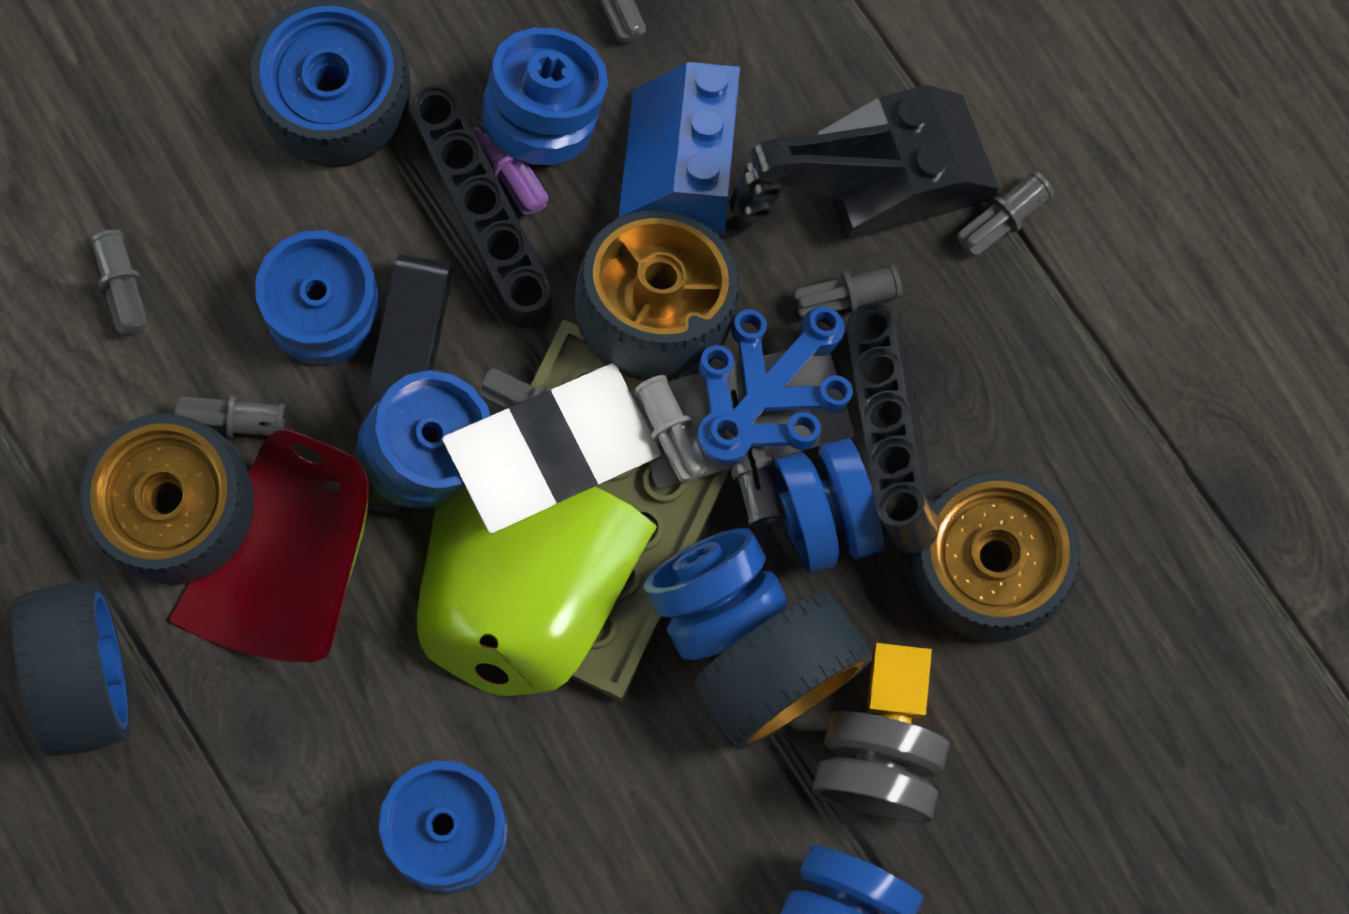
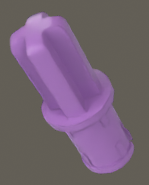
M475 127L473 131L488 161L492 165L498 181L503 182L520 211L526 216L542 211L549 200L548 194L528 165L529 163L510 157L492 143L487 133H482L479 127Z

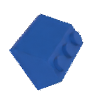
M686 62L633 90L618 219L626 214L631 215L633 212L666 210L667 212L673 211L677 214H684L689 218H695L696 221H700L706 227L711 228L714 233L725 234L740 67Z

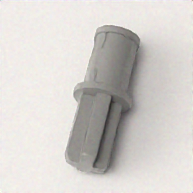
M658 375L639 384L635 388L634 393L639 398L654 429L651 433L653 441L661 443L678 480L689 483L706 474L708 464L689 428L692 425L691 417L683 415L667 383L666 376Z

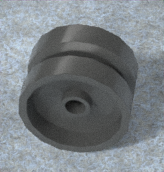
M831 712L824 744L839 757L819 761L812 793L836 805L878 817L915 823L931 822L939 792L931 783L921 777H932L943 772L950 742L939 734L907 722L861 712Z

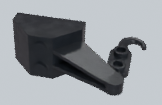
M924 85L878 97L818 131L816 135L799 138H776L754 147L750 151L752 162L744 166V175L739 179L729 201L734 216L726 220L725 234H717L721 240L731 238L748 230L755 221L774 212L773 204L785 190L784 186L831 198L846 240L989 202L999 190V186L963 95L934 86Z

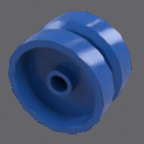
M538 27L515 32L499 44L492 60L488 76L489 82L480 108L482 126L492 143L510 157L529 164L556 165L572 160L588 147L594 132L599 110L608 87L606 66L594 48L573 34L555 28Z
M326 230L302 231L281 240L264 257L256 275V302L274 343L291 358L310 365H333L356 356L373 339L381 320V297L374 273L365 254L348 238Z
M427 370L406 375L387 389L380 401L370 410L359 429L357 455L360 464L365 468L369 483L378 494L398 506L425 509L444 504L465 487V484L443 442V437L491 416L488 405L473 386L453 374Z
M844 437L820 445L817 455L818 473L811 459L801 451L773 459L775 468L773 473L783 520L797 556L808 575L836 566L839 556L838 539L844 551L855 560L883 552V531L875 507L873 490L858 450L850 438Z
M736 528L698 541L665 561L647 578L643 587L659 616L672 617L667 626V631L683 659L697 660L722 653L748 633L786 609L789 600L772 571H760L766 557L750 529Z
M436 760L413 767L393 783L381 805L379 832L385 853L407 881L428 892L455 894L476 887L495 871L506 851L508 823L497 791L483 774L460 762ZM441 818L447 823L452 818L454 821L452 831L444 836L438 835L433 827L434 823Z
M811 845L799 875L809 887L822 895L804 890L790 891L780 914H917L924 896L912 886L873 864L831 848Z

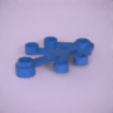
M817 307L808 311L799 327L798 339L767 373L761 344L767 328L766 319L760 312L752 309H746L737 314L731 334L739 345L746 397L734 410L727 381L734 365V357L729 349L721 345H712L704 350L698 369L700 375L706 380L710 414L700 423L697 440L700 449L709 460L718 464H729L744 458L750 447L790 445L798 450H806L815 444L820 434L821 426L813 414L808 412L795 413L789 419L788 424H752L763 411L823 409L829 413H839L846 409L853 395V389L850 382L844 377L838 375L829 376L823 380L821 386L785 387L814 354L827 355L838 347L843 337L845 326L842 318L834 309ZM815 322L825 323L832 330H821ZM744 323L752 324L758 332L747 333L740 325ZM709 359H718L724 364L725 368L714 369L707 361ZM826 390H838L842 394L843 399H832L828 396ZM802 425L807 427L811 435L807 437L798 435L794 430V426ZM717 430H727L731 432L735 436V438L732 440H725L719 436Z

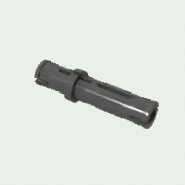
M734 361L731 373L727 378L733 410L735 407L732 398L736 400L738 405L746 397L741 361ZM722 363V364H718V365H716V366H714V367H712V368H714V369H723V368H725V366H724V364ZM725 430L728 440L735 438L731 432ZM750 447L748 452L750 453L759 490L756 489L747 454L741 460L734 462L730 472L732 480L739 482L749 518V526L760 527L781 520L783 514L778 505L771 473L775 470L771 457H766L764 447Z

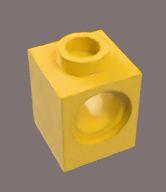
M876 643L872 652L873 658L871 660L866 713L910 724H921L926 716L932 649Z

